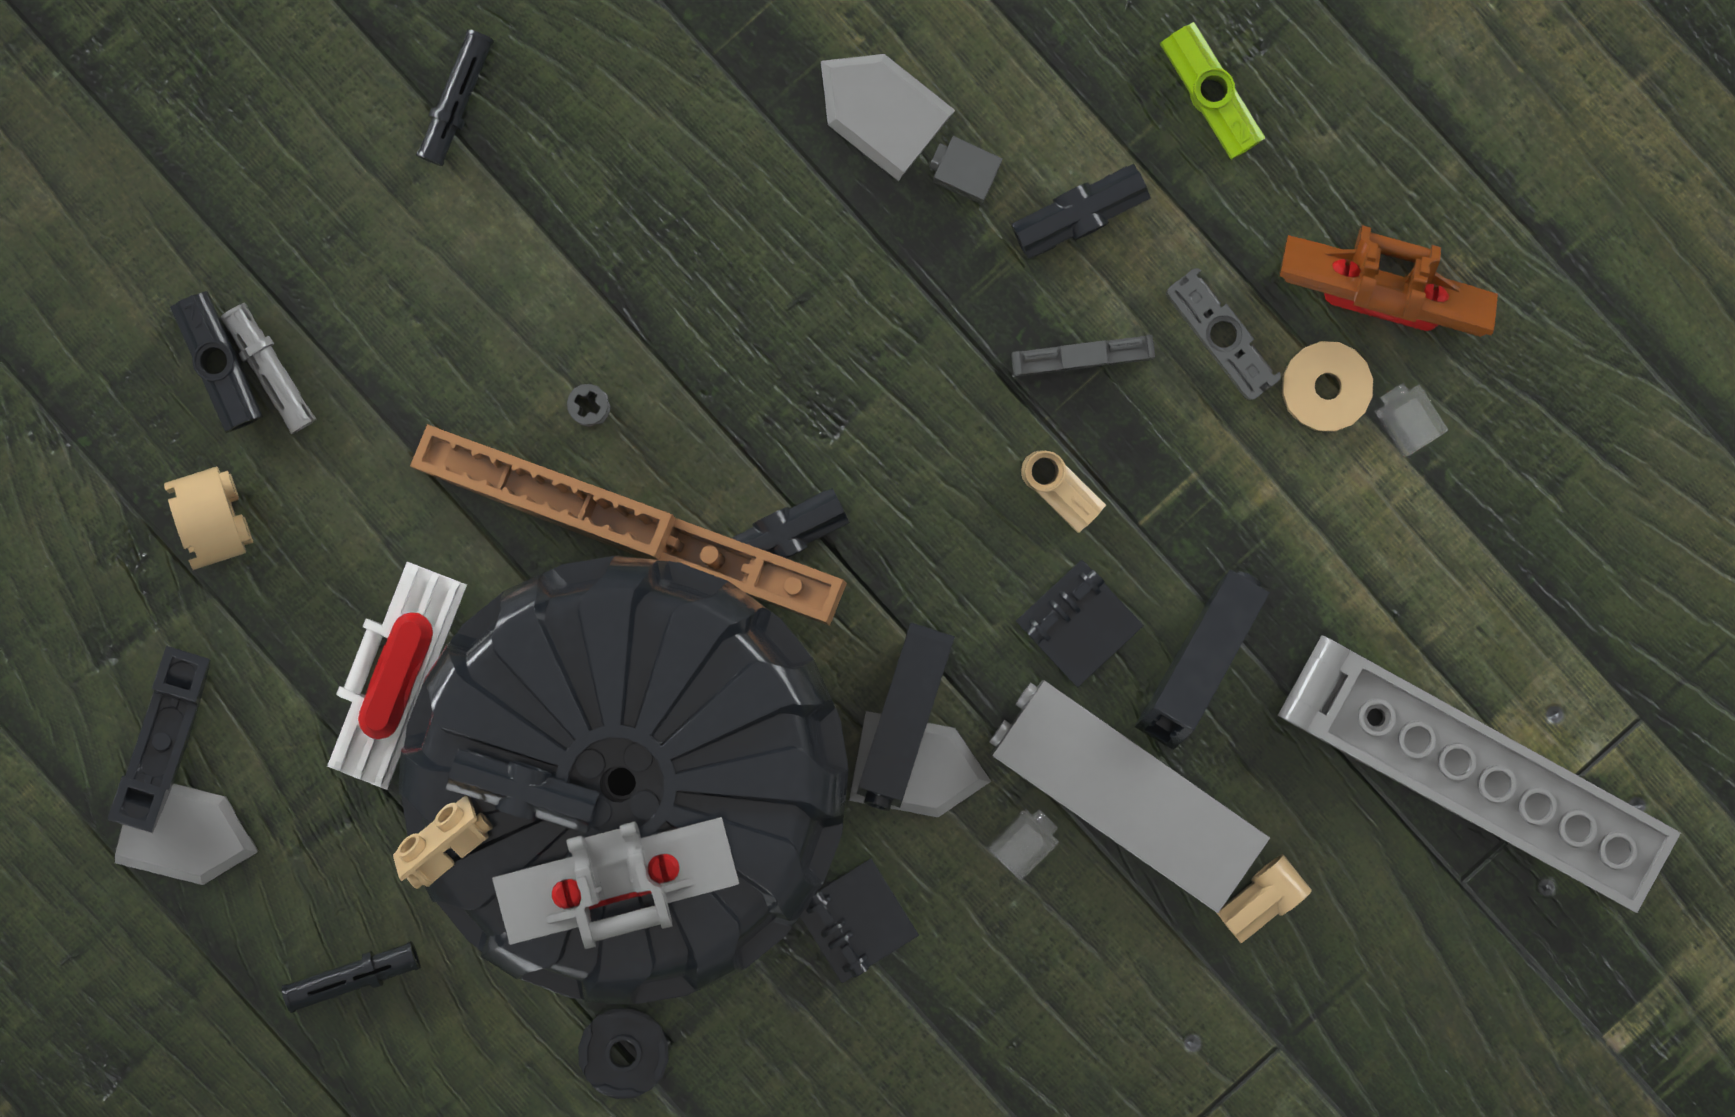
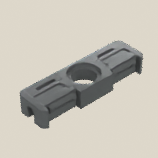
M1194 268L1171 285L1166 291V296L1243 397L1248 401H1252L1280 380V372L1275 375L1271 373L1273 371L1254 345L1250 346L1249 344L1254 338L1227 303L1220 307L1221 302L1204 280L1197 277L1201 270ZM1227 322L1234 327L1236 338L1231 346L1222 348L1213 343L1210 332L1214 324Z
M1153 335L1016 351L1011 354L1014 377L1148 361L1156 358Z

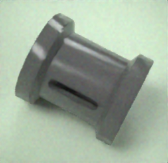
M581 384L572 390L567 400V410L570 416L581 425L592 427L596 424L604 423L609 417L611 406L608 402V396L598 386ZM592 394H596L595 402L600 406L599 412L597 414L589 412L586 417H582L583 408L578 405L579 399L581 397L589 399Z

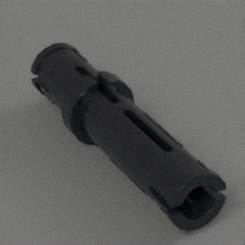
M467 29L465 33V39L451 69L436 108L432 107L428 117L431 118V122L420 149L416 153L417 157L438 166L444 165V160L456 131L462 130L465 121L461 118L478 81L491 45L494 43L492 38Z
M412 941L376 955L371 951L362 954L361 960L289 985H282V996L288 1011L293 1013L301 1008L369 985L372 988H377L383 985V980L412 970H418L421 968L419 956Z

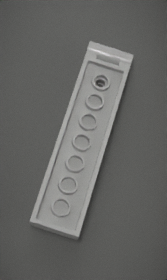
M1322 635L1278 714L1279 717L1635 913H1638L1681 832ZM1377 708L1381 712L1382 719L1379 724L1372 726L1368 722L1367 715L1370 710Z

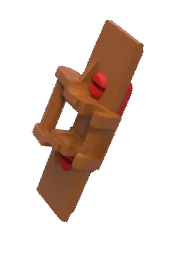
M1364 225L1359 230L1355 249H1339L1290 235L1287 236L1279 276L1283 277L1287 283L1323 292L1327 302L1334 306L1424 331H1431L1438 325L1480 337L1486 334L1492 336L1494 331L1498 294L1447 279L1437 273L1436 270L1441 256V247L1431 245L1429 249L1372 233L1371 227ZM1380 254L1415 263L1409 275L1405 277L1379 270Z

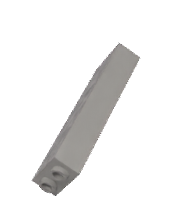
M1042 680L1038 686L1030 682L1015 704L1021 709L1012 724L1004 720L990 739L989 743L995 746L991 755L1219 913L1270 837L1045 680Z

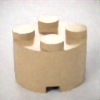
M218 466L164 483L165 490L169 494L176 493L177 497L168 499L183 548H188L189 553H196L197 558L188 560L193 570L246 553L245 545L253 543V539L246 518L242 514L235 516L231 502L239 500L233 478L228 471L220 472Z

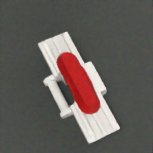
M410 562L406 563L383 624L371 619H365L363 627L366 628V632L345 686H339L336 695L351 701L352 704L327 767L388 790L401 757V749L404 747L407 724L424 679L441 654L467 584ZM384 636L388 639L378 659L366 695L361 694Z

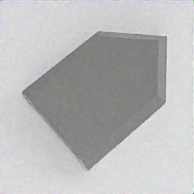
M885 54L821 61L828 126L899 182L955 110Z
M868 711L865 713L849 801L864 803L865 797L858 795L857 790L881 717L879 713ZM927 723L901 807L891 805V809L940 817L990 783L991 780L955 728Z
M173 783L153 834L122 825L115 853V863L204 885L256 854L259 850L251 837L246 833L226 796Z

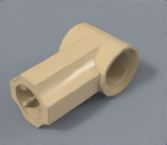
M1036 451L1028 455L1023 461L1021 474L1026 485L1035 490L1077 533H1080L1106 506L1065 465L1061 457L1054 452ZM1040 458L1049 459L1055 467L1054 477L1046 484H1039L1032 476V466Z
M1283 854L1259 870L1251 879L1253 882L1223 905L1219 913H1217L1240 943H1243L1277 914L1281 916L1293 909L1312 892V889Z

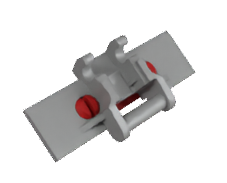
M722 817L643 838L640 837L635 821L620 825V828L585 838L581 835L567 839L568 849L572 853V857L492 878L510 945L579 927L585 949L596 947V941L661 924L662 929L672 927L668 903L740 884ZM651 893L653 895L654 906L591 922L590 909Z

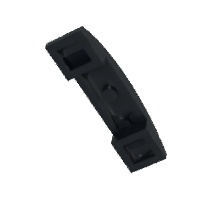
M166 646L152 686L154 693L126 775L122 776L108 816L109 821L153 834L168 799L191 734L211 662L209 658Z

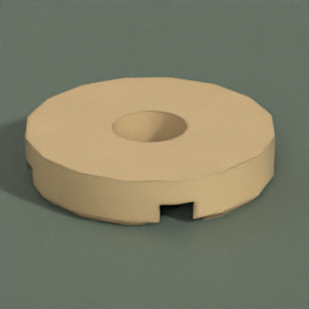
M1321 341L1303 348L1290 360L1282 376V397L1288 412L1301 424L1314 431L1335 432L1353 425L1365 414L1373 397V377L1367 362L1355 349L1340 342ZM1330 374L1338 380L1340 389L1334 399L1325 400L1316 393L1315 382L1320 375Z

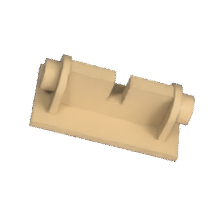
M465 795L456 803L446 805L436 815L435 820L425 829L403 840L397 851L393 854L398 877L401 881L407 878L416 889H419L422 885L429 887L455 865L453 859L445 852L451 847L461 858H464L489 838L487 832L493 826L484 814L479 813L476 816L471 797Z

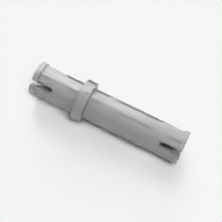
M246 303L239 304L224 313L220 319L228 331H230L241 350L238 355L243 362H248L275 408L284 419L283 421L290 433L294 434L316 421V417L306 405L300 392L273 350L274 342L270 336L265 337Z

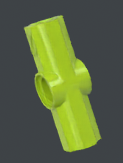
M1194 22L1174 32L1160 43V46L1188 89L1193 105L1198 111L1202 112L1231 160L1265 139L1262 131L1236 91L1232 76L1223 70ZM1208 80L1220 83L1224 90V98L1218 102L1206 100L1201 93V84Z

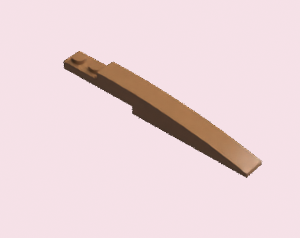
M428 424L410 465L416 470L638 557L680 562L725 579L750 597L828 626L832 622L847 584L838 577L677 519L665 511Z

